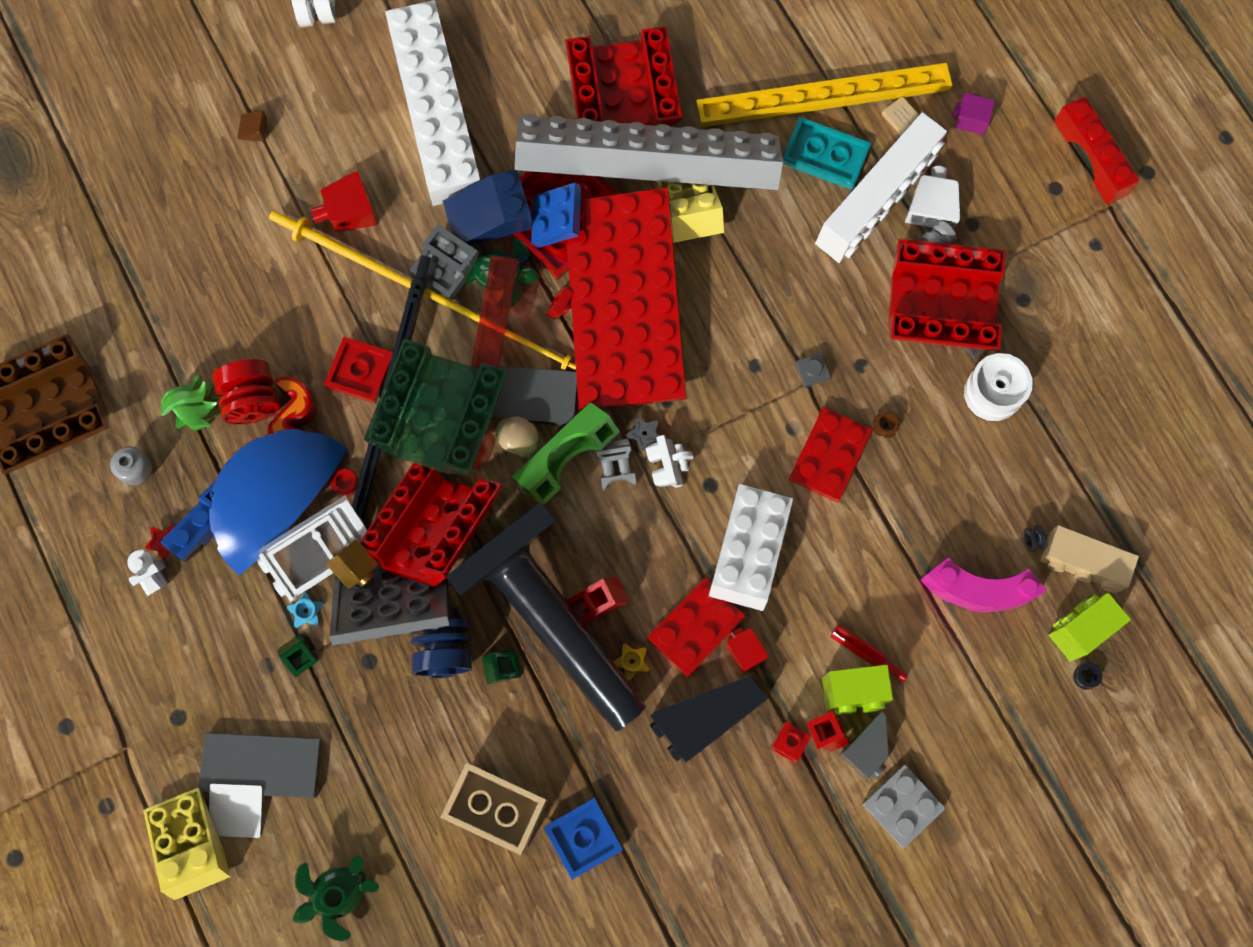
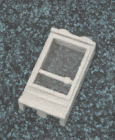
M345 495L260 548V558L257 562L265 574L270 572L276 581L273 582V585L280 596L286 595L292 601L296 596L333 574L326 563L354 539L360 542L367 529Z

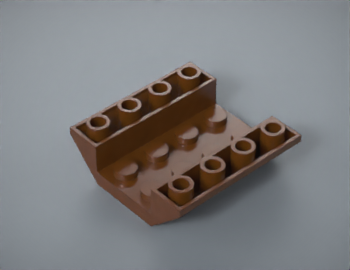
M68 333L0 363V469L2 474L11 473L109 428V413L90 367Z

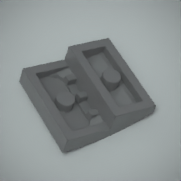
M437 224L422 244L425 250L421 255L431 258L425 282L453 301L469 276L479 252ZM420 256L410 268L411 273L416 275Z

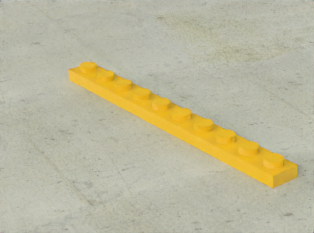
M947 63L699 99L696 102L700 127L702 128L896 99L902 96L910 97L950 91L952 82Z

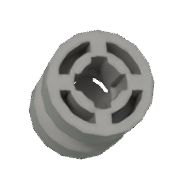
M939 221L933 226L932 231L922 235L919 241L953 244L956 242L957 236L949 224Z

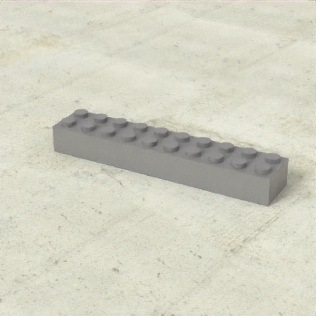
M535 114L518 115L515 170L778 190L783 158L779 136L771 133L751 134L741 130L726 132L715 128L700 130L690 126L675 128L664 124L650 126L639 122L625 124L617 123L613 120L599 122L591 121L587 118L574 120L565 119L561 116L549 118L538 117Z

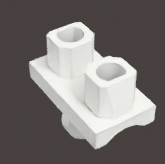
M665 435L656 437L657 443L646 447L649 461L654 463L662 460L664 468L652 472L654 484L658 487L671 485L678 488L684 486L681 472L689 470L687 462L694 458L692 451H684L682 444L674 446L672 439H666Z
M145 550L134 551L129 556L127 565L136 574L129 578L133 586L140 583L148 596L168 584L161 573V570L166 568L162 560L154 563L152 555Z

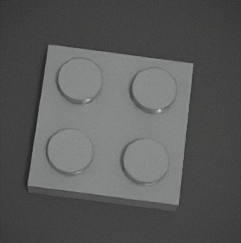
M902 765L862 803L866 810L902 849L908 846L946 809L906 765Z

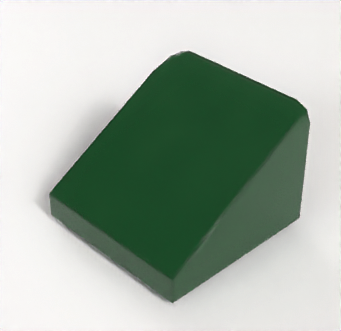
M301 634L277 650L279 658L294 677H297L318 662L317 657Z
M515 650L493 652L482 657L487 684L521 677Z

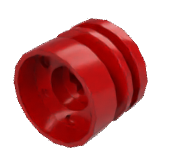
M259 359L234 361L221 366L212 374L216 395L221 397L218 402L223 422L232 425L255 423L268 419L280 410L278 399H276V390L271 387L273 378L269 363Z

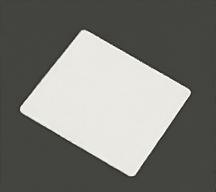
M211 784L209 813L218 836L259 838L261 833L262 786Z

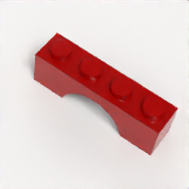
M1086 96L1063 106L1054 123L1067 142L1072 141L1079 144L1087 153L1094 170V185L1105 203L1109 205L1129 195L1140 180Z

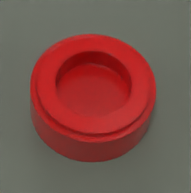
M342 468L332 475L331 487L339 496L343 497L346 495V497L355 494L359 478L353 470Z

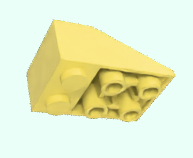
M656 181L658 189L667 187L669 189L674 243L724 233L723 207L714 185Z
M199 787L143 810L162 893L176 900L231 877L223 846Z

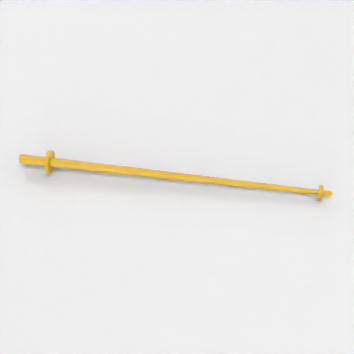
M275 210L270 213V220L293 231L292 239L294 241L301 242L306 237L410 288L411 280L311 229V220L303 216L298 221H295ZM428 288L425 289L424 296L562 363L561 369L564 371L568 367L576 370V364L571 362L572 356L567 355L564 359Z

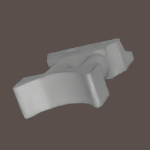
M629 439L610 441L601 451L596 450L597 458L601 461L604 478H601L603 491L612 482L618 480L628 481L636 486L635 473H631L629 454L631 453ZM614 461H618L620 470L619 476H615L613 467Z

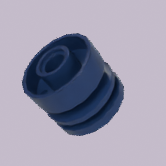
M449 617L448 626L411 632L414 635H421L410 639L411 645L424 647L423 651L411 655L412 674L428 676V678H449L472 671V652L467 649L458 648V645L471 641L469 634L462 633L470 630L469 620Z

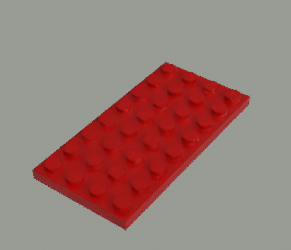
M668 187L582 199L579 236L566 240L570 290L573 292L571 296L579 410H583L589 403H592L599 409L686 400V379Z

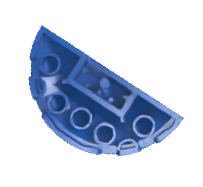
M300 429L279 430L265 437H257L245 444L230 457L221 469L213 486L214 494L211 508H209L210 530L213 532L218 545L217 549L232 570L240 576L260 558V548L278 538L290 528L333 474L348 450L345 446L321 433L301 431Z

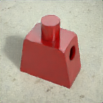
M358 171L322 188L320 192L325 204L310 208L315 224L330 219L336 232L377 225Z

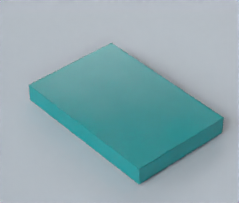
M799 116L782 157L783 165L853 190L870 149L871 142Z

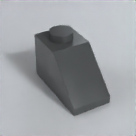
M883 712L876 714L839 754L864 780L869 779L871 776L876 779L886 768L883 763L888 758L886 715Z

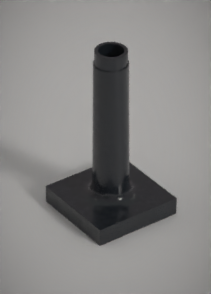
M540 502L450 572L446 579L460 598L481 581L488 580L497 585L600 716L606 719L615 732L619 731L645 710L646 705L636 694L637 691L532 557L530 553L531 542L547 531L555 522L554 518Z

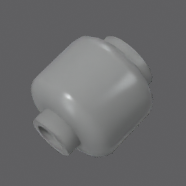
M130 446L123 447L113 454L110 461V469L113 475L124 484L139 485L149 478L152 472V463L149 457L141 450Z

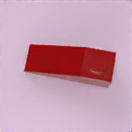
M618 577L602 578L566 600L585 625L610 614L630 602Z

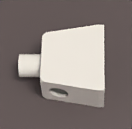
M934 166L931 169V176H921L906 215L905 223L933 227L939 221H944L953 230L955 229L960 220L959 185L956 180L946 179L947 169L945 167Z

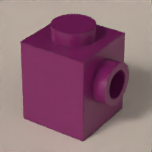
M964 93L961 102H956L953 108L952 117L956 118L954 128L984 135L990 123L995 100L984 98L979 94Z

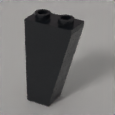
M751 676L654 712L650 715L652 723L649 726L659 739L664 736L670 744L667 750L676 762L682 760L685 764L758 708L768 698Z

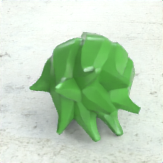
M197 374L190 384L168 389L164 393L161 401V416H165L172 410L176 414L175 427L177 429L188 425L192 430L199 431L204 427H211L210 419L216 415H221V409L215 407L221 397L211 398L214 387L213 381H210L208 384L205 381L202 382V378Z

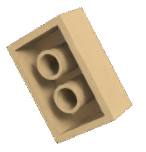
M466 763L440 818L512 852L524 855L548 800Z

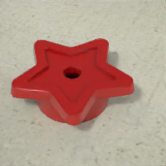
M170 525L163 530L151 527L152 539L147 543L145 549L157 551L161 559L165 560L170 551L162 546L161 540L175 526Z

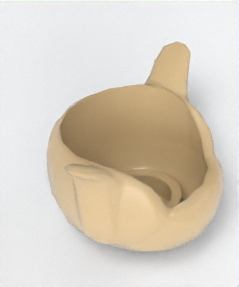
M520 416L501 420L496 428L490 430V433L495 435L500 446L507 452L518 454L519 457L527 458L528 461L536 454L539 439L538 431L527 419Z

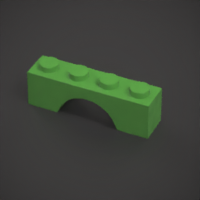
M589 403L525 463L512 478L524 494L537 504L541 502L544 505L561 489L559 482L560 473L571 458L588 450L601 451L620 431L607 413Z

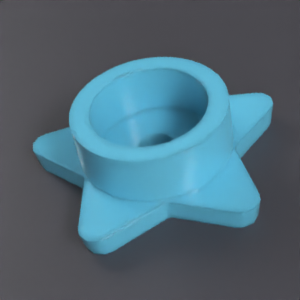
M304 592L300 600L295 604L287 606V609L295 616L294 627L298 628L305 623L317 626L319 624L317 613L324 604L323 602L311 601L308 594ZM304 609H308V613L304 614Z

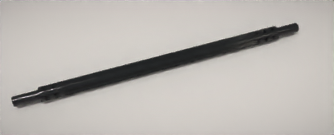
M425 255L420 256L415 279H412L410 283L411 286L406 298V305L352 503V508L359 515L363 523L427 286L425 280L431 258Z

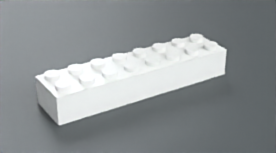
M433 0L388 10L385 13L432 205L436 206L443 204V200L479 182L480 177L436 3Z

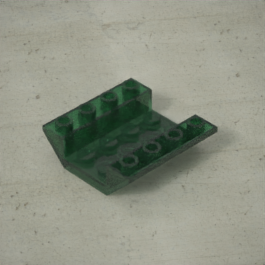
M403 339L365 434L364 441L394 457L447 474H471L508 371L481 363L479 369L433 355L429 346Z

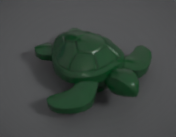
M517 238L513 240L514 254L499 250L478 254L476 262L464 283L470 284L476 280L487 290H504L501 300L496 305L498 311H507L517 303L519 298L517 281L528 284L539 279V274L536 270L530 267H521L529 259V250Z
M354 856L349 867H338L325 871L314 882L310 877L309 865L307 863L300 864L295 874V888L300 894L309 897V901L296 909L293 915V922L303 924L319 915L321 916V929L327 937L337 941L349 939L351 936L350 931L337 922V918L344 917L352 912L361 900L363 892L373 893L380 887L375 880H366V875L361 870L363 867L362 856Z

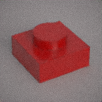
M566 287L558 291L545 315L553 320L561 315L565 316L571 307L570 298L573 292Z

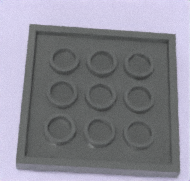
M430 552L423 553L420 558L427 556ZM377 565L371 571L374 576L363 586L356 584L348 589L335 575L329 635L332 645L350 644L361 640L379 639L385 636L408 634L414 631L437 629L449 625V591L446 578L437 586L432 587L393 575Z

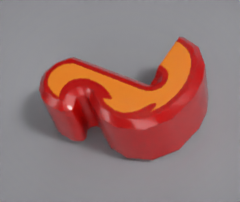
M291 376L279 377L273 381L278 389L288 396L291 401L268 424L269 435L279 430L295 429L296 427L308 424L315 416L317 405L315 397L307 386L299 379Z

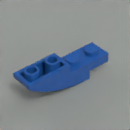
M215 481L199 496L200 502L161 540L162 546L183 562L200 544L205 546L214 536L210 530L209 508L212 505Z

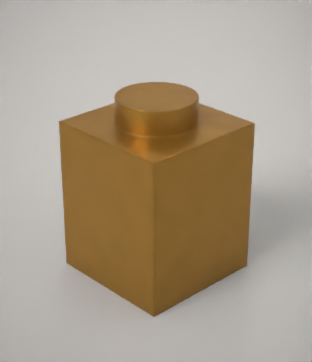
M354 539L333 556L326 565L350 589L356 584L360 586L366 584L374 576L371 571L378 563L359 541Z

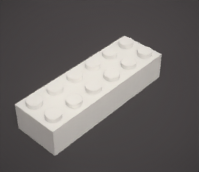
M922 112L827 219L815 244L838 263L845 256L851 258L858 249V244L862 239L866 240L871 235L877 222H882L891 211L892 205L895 202L898 203L907 192L906 189L910 184L914 185L923 174L922 171L925 167H930L936 160L939 151L945 145L942 140L947 131Z

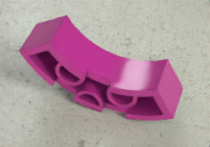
M947 558L921 579L929 590L944 601L951 602L969 611L981 613L1009 611L1031 602L1047 591L1029 568L1010 578L985 579L964 571L950 558Z

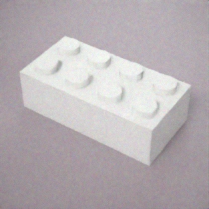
M739 484L711 585L710 597L761 611L764 610L768 601L793 498Z

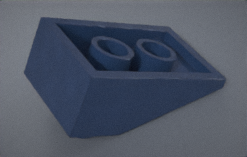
M515 169L490 175L443 200L451 233L469 246L532 229L531 214L518 171Z

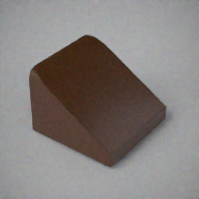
M263 110L241 115L238 140L264 142L267 117Z

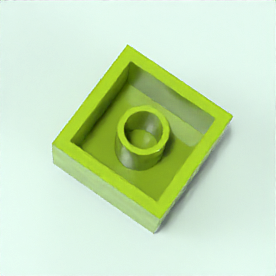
M1109 593L1100 597L1094 594L1073 608L1075 611L1056 621L1052 625L1055 630L1048 636L1071 662L1088 655L1131 619Z
M888 665L829 671L822 677L826 711H834L838 716L850 715L852 712H856L858 708H863V713L877 712L880 709L886 708L885 704L893 700Z

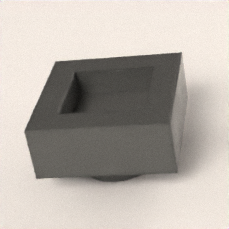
M821 353L795 362V367L804 389L828 381L831 377Z

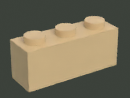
M1058 525L1050 531L1047 548L1044 549L1040 561L1048 564L1047 567L1057 572L1067 571L1074 574V578L1088 583L1093 581L1100 584L1103 590L1117 593L1129 587L1139 556Z

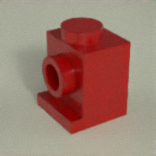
M833 711L806 722L818 750L825 748L832 752L851 743L840 717Z

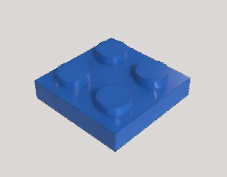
M572 183L534 195L532 245L540 248L579 236L580 185Z
M595 798L543 827L571 880L623 850Z

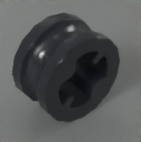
M1035 525L1033 529L1029 527L1024 529V540L1031 552L1037 551L1038 547L1040 549L1047 548L1046 534L1040 525Z
M1090 662L1080 665L1073 673L1075 684L1084 690H1090L1098 686L1103 676L1100 668ZM1090 670L1092 672L1090 676H1094V680L1084 681L1086 677H1082V673Z

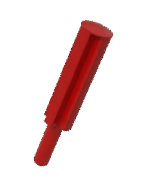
M840 623L833 629L830 638L872 666L888 665V671L903 682L907 680L908 674L886 660L887 655L840 625Z

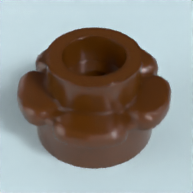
M884 412L878 414L873 420V430L880 437L891 438L899 430V421L892 413ZM884 423L888 424L887 428L883 426Z

